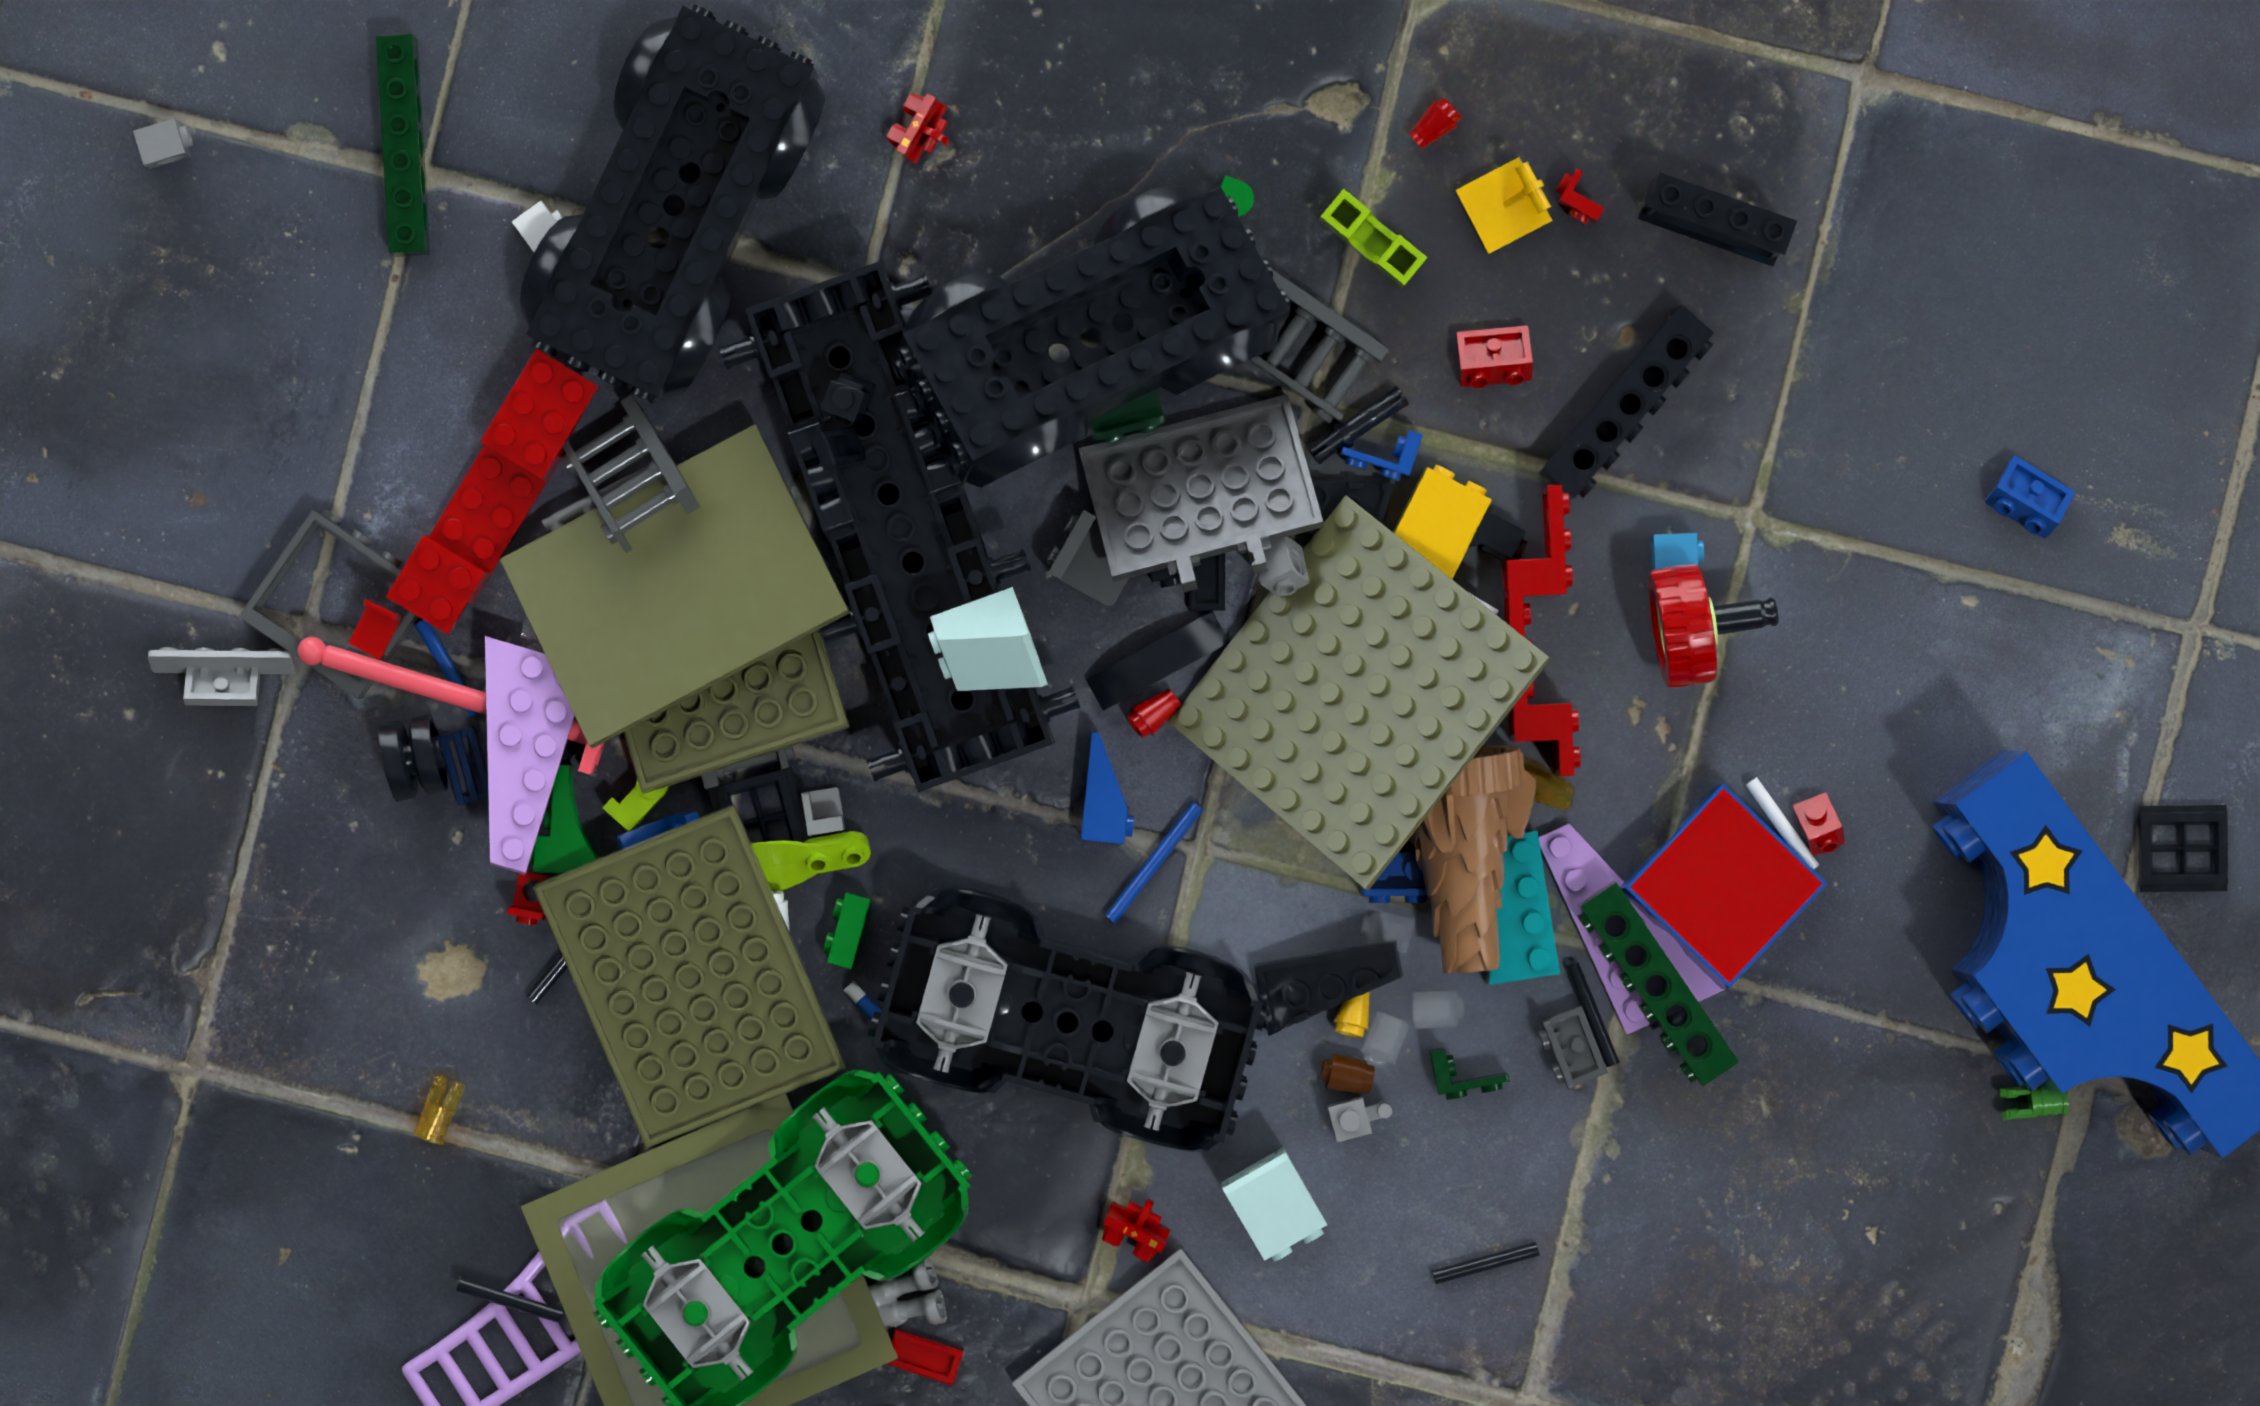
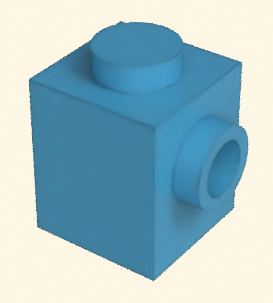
M1697 533L1655 534L1650 536L1652 570L1686 564L1698 565V562H1704L1703 540L1697 541Z

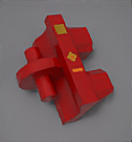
M909 94L903 105V111L914 118L908 129L895 123L889 130L886 140L897 148L896 151L917 164L924 151L932 153L937 142L948 146L950 139L942 134L948 124L947 121L942 119L948 107L929 94H926L925 97Z
M1147 1198L1143 1207L1130 1201L1127 1208L1113 1201L1103 1223L1105 1229L1102 1240L1113 1246H1120L1126 1235L1137 1241L1132 1252L1135 1257L1149 1262L1157 1251L1160 1253L1163 1251L1171 1230L1159 1224L1162 1216L1150 1211L1154 1203L1153 1200Z

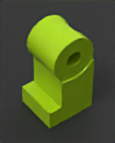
M637 779L636 786L621 803L612 797L602 808L627 831L635 829L665 796L669 786L643 794Z

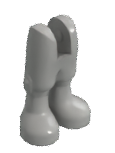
M929 1258L913 1267L912 1271L904 1276L883 1281L877 1280L875 1283L868 1285L885 1327H897L909 1318L925 1316L932 1325L942 1324L947 1320L945 1301L940 1289L910 1300H897L902 1294L930 1290L938 1286V1277Z

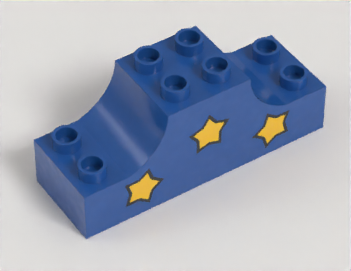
M2000 751L1935 800L1934 804L1944 817L1931 826L1933 832L1957 861L1964 858L1970 863L1976 858L1980 864L1984 883V911L1980 929L1969 951L1951 968L1962 985L1951 992L1949 996L1962 1015L1975 1029L1981 1026L1988 1033L1996 1028L2006 1042L1994 1050L1993 1054L2010 1078L2019 1087L2024 1084L2031 1092L2042 1085L2062 1094L2081 1083L2098 1078L2126 1077L2137 1079L2149 1087L2162 1105L2149 1115L2157 1130L2175 1150L2182 1147L2190 1156L2201 1149L2224 1158L2260 1131V1060L2027 751Z

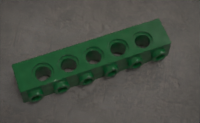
M412 34L376 36L388 251L394 257L430 255L418 39Z
M1612 881L1578 904L1582 911L1577 916L1589 934L1595 930L1602 941L1598 948L1610 964L1615 960L1623 971L1618 975L1622 984L1629 993L1636 990L1643 1003L1638 1005L1650 1024L1656 1020L1664 1032L1659 1035L1661 1041L1670 1053L1677 1050L1684 1061L1679 1067L1690 1083L1697 1080L1700 1085L1705 1086L1739 1063L1617 882ZM1618 915L1623 920V930L1618 935L1610 936L1605 930V922L1609 917ZM1638 945L1644 951V958L1638 965H1629L1625 959V953L1629 947ZM1654 975H1659L1664 980V989L1658 995H1650L1646 990L1647 980ZM1675 1005L1681 1006L1685 1012L1684 1020L1678 1025H1670L1666 1019L1668 1009ZM1695 1035L1702 1036L1705 1040L1704 1050L1698 1055L1689 1054L1687 1050L1688 1040Z

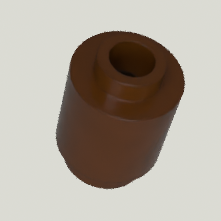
M1332 1054L1330 1060L1324 1059L1320 1080L1326 1081L1325 1088L1358 1096H1360L1361 1092L1369 1094L1373 1083L1375 1066L1367 1064V1060Z

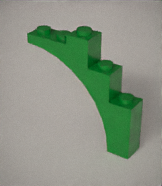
M573 765L559 766L551 791L553 793L552 808L546 807L544 827L545 829H550V836H537L529 864H534L533 872L561 874L600 858L591 846L580 822L573 791Z

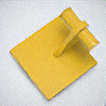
M1520 157L1455 190L1488 254L1553 221L1547 211L1552 206L1542 190L1544 186L1542 180H1537L1529 162L1522 163Z

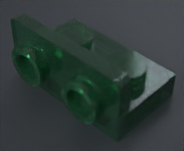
M1157 389L1090 420L1095 439H1103V442L1120 440L1124 437V433L1138 430V433L1152 432L1159 428V424L1166 422Z

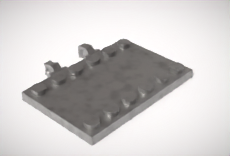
M1288 394L1079 448L1113 582L1168 568L1170 575L1179 573L1183 592L1195 590L1198 587L1193 567L1201 565L1200 559L1238 550L1239 555L1249 554L1254 574L1268 570L1264 551L1272 549L1270 541L1324 527Z

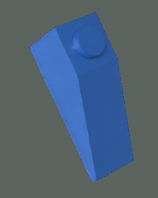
M1092 732L1081 840L1124 844L1125 837H1132L1134 816L1127 815L1128 807L1100 733Z

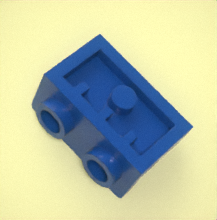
M2013 455L2008 461L1995 488L1987 496L1985 503L1994 508L1998 514L2009 517L2024 526L2028 532L2039 535L2042 538H2047L2060 524L2076 492Z
M1415 851L1398 852L1369 890L1361 886V896H1369V903H1390V896H1405V903H1425L1427 894L1423 880V870L1418 868Z

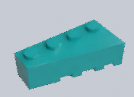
M1525 831L1524 837L1517 839L1512 838L1508 834L1507 851L1503 853L1505 876L1503 887L1501 888L1502 909H1497L1500 960L1498 969L1487 971L1486 984L1488 985L1560 974L1538 831Z

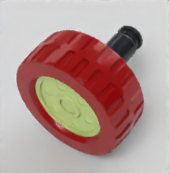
M1698 565L1670 566L1652 570L1648 574V601L1654 644L1663 681L1669 688L1693 686L1715 680L1717 675L1716 645H1718V635L1760 629L1766 625L1776 626L1779 623L1776 601L1772 597L1764 601L1757 599L1713 606L1711 598L1708 597L1705 581Z

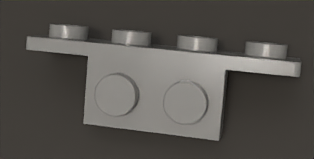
M163 647L159 650L148 651V661L152 672L186 673L183 696L185 705L258 706L261 674H296L297 668L293 654L279 648H272L267 651H250L245 648H234L231 651H214L205 647L195 650H177L172 647Z

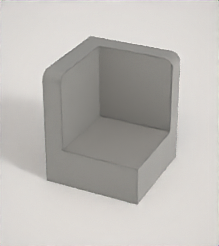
M837 787L801 793L808 836L845 830L840 791Z

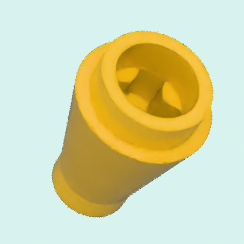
M1370 992L1342 1003L1333 1021L1336 1023L1335 1032L1349 1037L1363 1038L1364 1031L1369 1029Z

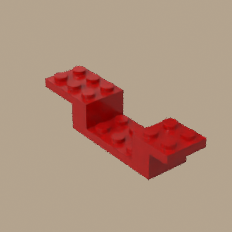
M536 349L480 440L485 445L431 534L421 537L386 597L450 635L467 605H474L499 564L500 559L505 554L561 462L562 458L560 456L566 453L563 449L564 445L600 387Z
M1548 485L1542 488L1545 558L1506 560L1502 562L1504 621L1524 637L1525 626L1531 625L1530 603H1524L1523 597L1561 596L1567 594V588L1573 587L1572 565H1566L1565 552L1571 551L1570 529H1564V516L1570 514L1569 493H1563L1562 485ZM1533 681L1508 713L1510 742L1553 740L1554 776H1575L1574 768H1580L1581 766L1580 747L1573 746V732H1579L1578 710H1572V703L1528 705V698L1534 697Z

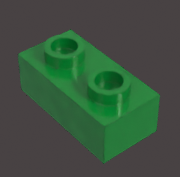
M846 892L844 899L837 898L832 918L838 920L835 934L828 932L823 953L829 954L827 963L849 969L853 968L872 898L851 892Z

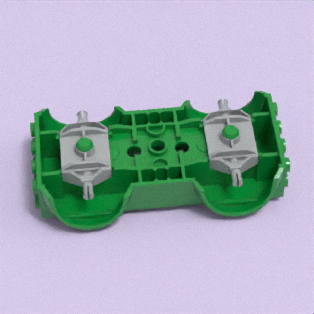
M852 1070L826 1084L798 1106L775 1129L768 1141L770 1161L704 1214L682 1207L665 1215L627 1244L599 1274L595 1283L596 1300L593 1302L597 1310L593 1314L606 1330L613 1328L620 1338L616 1343L628 1358L635 1356L643 1367L638 1371L651 1387L658 1385L664 1392L665 1396L661 1400L665 1406H743L770 1386L794 1360L797 1354L795 1329L862 1275L883 1281L895 1278L909 1271L937 1251L963 1224L969 1210L968 1189L972 1187L968 1180L973 1175L960 1159L953 1162L945 1151L950 1146L938 1131L935 1130L930 1134L922 1124L927 1120V1117L914 1102H911L909 1105L906 1104L900 1096L905 1090L892 1074L889 1073L885 1077L880 1072L874 1074L863 1070ZM815 1210L822 1216V1226L815 1232L806 1231L802 1227L801 1218L806 1211ZM780 1233L788 1234L793 1240V1248L786 1255H780L773 1249V1240ZM752 1256H758L765 1262V1272L758 1278L749 1277L744 1270L746 1260Z

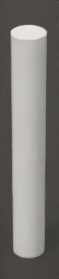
M1755 777L1745 784L1787 845L1813 870L1817 868L1819 863L1759 779Z

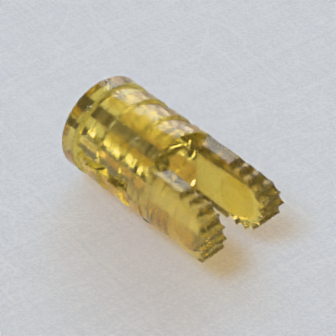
M1524 763V770L1536 779L1534 801L1557 808V810H1569L1575 792L1574 786L1561 778L1553 776L1552 773L1544 772L1542 769Z
M439 1073L436 1074L424 1103V1109L421 1111L420 1119H418L416 1129H414L412 1134L426 1141L443 1145L448 1128L452 1123V1117L455 1116L466 1085L460 1082L452 1084L443 1105H441L448 1080L446 1076Z

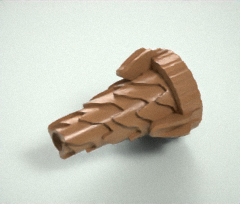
M1482 746L1409 838L1410 842L1415 844L1416 862L1419 870H1423L1426 894L1431 900L1434 937H1440L1443 973L1490 971L1499 967L1500 945L1497 909H1502L1501 888L1503 887L1505 876L1503 853L1507 851L1508 833L1515 839L1524 837L1536 791V779L1524 770L1523 753L1520 752L1518 747Z

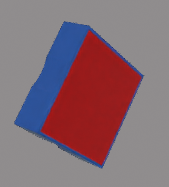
M1722 783L1716 785L1680 823L1675 834L1662 847L1652 852L1620 888L1628 900L1654 925L1665 930L1678 942L1684 953L1721 989H1727L1741 977L1828 883Z

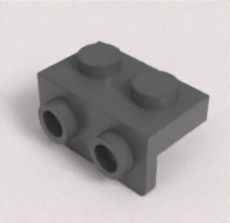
M1581 1005L1541 1020L1543 1029L1539 1030L1538 1034L1545 1051L1552 1049L1556 1059V1063L1551 1064V1068L1558 1085L1565 1083L1566 1088L1570 1090L1576 1088V1085L1608 1073Z

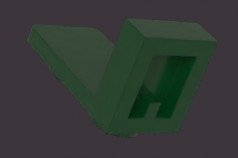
M1443 1047L1429 1050L1437 1093L1439 1095L1445 1094L1447 1100L1468 1096V1089L1481 1087L1482 1093L1503 1089L1502 1083L1510 1081L1509 1074L1503 1072L1451 1082L1450 1077L1457 1076L1453 1054L1446 1055Z

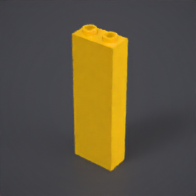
M1435 465L1434 469L1429 467L1424 469L1393 533L1453 579L1492 499L1485 496L1487 492L1485 488L1471 481H1468L1466 486L1453 480L1455 473Z

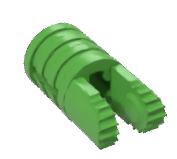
M2042 1085L2032 1092L2026 1086L2000 1088V1097L2017 1098L2018 1096L2027 1095L2028 1109L2019 1110L2018 1108L2002 1111L2003 1120L2037 1118V1116H2054L2058 1114L2063 1116L2069 1113L2068 1091L2062 1094Z

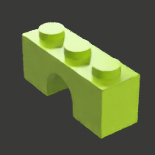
M1344 188L1320 216L1319 221L1402 289L1428 258L1400 234L1396 235L1371 214V211Z

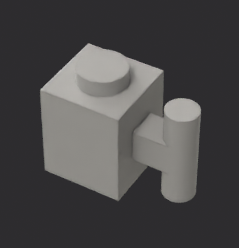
M1361 1095L1326 1104L1337 1143L1372 1134L1370 1121L1389 1118L1392 1115V1108L1388 1102L1380 1101L1376 1104L1365 1106Z

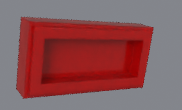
M896 1328L892 1343L899 1358L886 1364L953 1386L964 1350Z

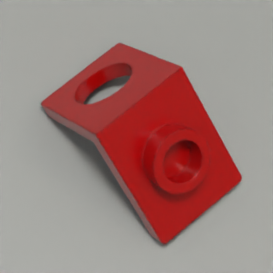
M365 599L363 605L367 607L348 643L378 659H382L403 616L372 600Z
M526 871L525 875L518 873L513 905L507 908V914L515 915V922L528 925H536L537 920H545L546 916L539 900H528L524 895L523 889L525 884L531 880L541 882L554 876Z

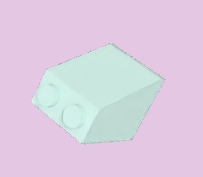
M1013 587L930 617L934 628L933 632L928 633L935 654L943 653L944 657L938 659L945 679L952 677L957 691L1031 688L1048 685Z
M1284 1147L1221 1182L1224 1193L1264 1261L1272 1257L1274 1262L1278 1261L1292 1252L1291 1245L1302 1239L1307 1244L1324 1234L1321 1228L1327 1226V1223Z

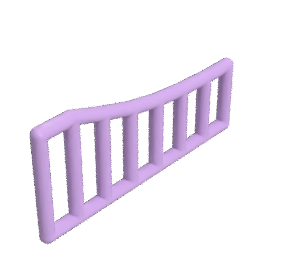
M606 1199L571 1214L559 1227L563 1239L570 1232L592 1259L594 1258L593 1253L578 1224L598 1211L616 1235L627 1244L625 1235ZM540 1252L503 1291L516 1295L522 1292L525 1298L546 1304L532 1282L545 1266ZM490 1302L466 1323L437 1344L404 1364L402 1373L423 1406H441L419 1373L435 1361H438L466 1406H500L580 1354L581 1349L576 1339L572 1342L570 1341L559 1323L538 1317L559 1349L543 1361H540L507 1308ZM493 1318H496L529 1369L512 1381H510L478 1331ZM465 1340L468 1341L498 1390L481 1401L449 1353Z

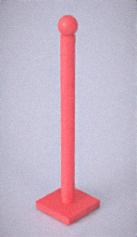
M307 637L298 645V657L307 665L312 666L321 663L325 667L487 715L486 692L338 647L325 646L324 642L317 637ZM574 719L568 740L586 745L578 771L593 774L597 771L605 742L591 748L578 721Z

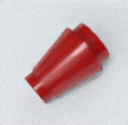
M1442 97L1438 102L1435 100L1432 102L1409 135L1424 150L1428 145H1431L1457 128V122L1463 117L1445 97Z
M1166 689L1164 692L1132 707V712L1126 716V719L1133 730L1144 739L1148 735L1154 736L1176 709L1181 706V703L1170 689Z

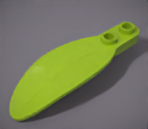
M857 831L811 838L803 843L783 840L752 843L772 891H783L819 873L860 866L867 862L871 855L867 836Z

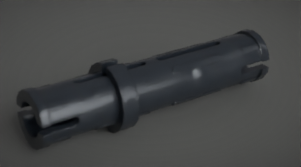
M1395 386L1391 391L1342 424L1340 422L1332 425L1333 430L1313 443L1308 444L1307 448L1311 454L1325 447L1323 451L1313 457L1315 461L1320 465L1323 461L1341 450L1342 447H1352L1354 440L1404 407L1409 406L1405 396L1391 404L1392 400L1402 394L1401 390Z

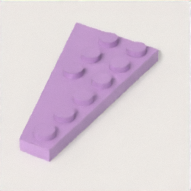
M485 636L490 865L525 875L575 715L544 653Z
M1569 823L1539 836L1542 854L1625 1034L1628 1035L1649 1025V1021L1638 1006L1643 1003L1636 990L1632 993L1627 991L1618 977L1623 972L1615 960L1610 964L1598 948L1602 941L1595 930L1589 934L1577 917L1582 913L1578 904L1612 881L1617 882L1619 886L1624 881ZM1630 901L1698 1002L1725 990L1721 989L1684 953L1678 942L1670 934L1654 925ZM1613 915L1606 920L1605 930L1610 936H1615L1622 932L1624 923L1620 916ZM1638 945L1629 947L1625 953L1627 963L1632 966L1640 964L1644 958V951ZM1659 975L1651 976L1646 982V990L1650 995H1658L1664 989V980ZM1679 1005L1670 1007L1666 1017L1683 1008Z

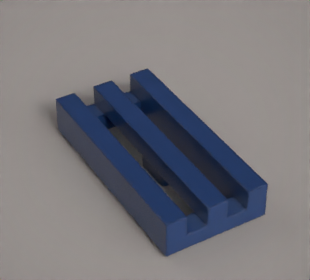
M475 727L440 736L445 762L458 806L489 798L488 772ZM464 737H469L484 792H477L462 739ZM454 740L470 796L466 797L464 796L449 743Z

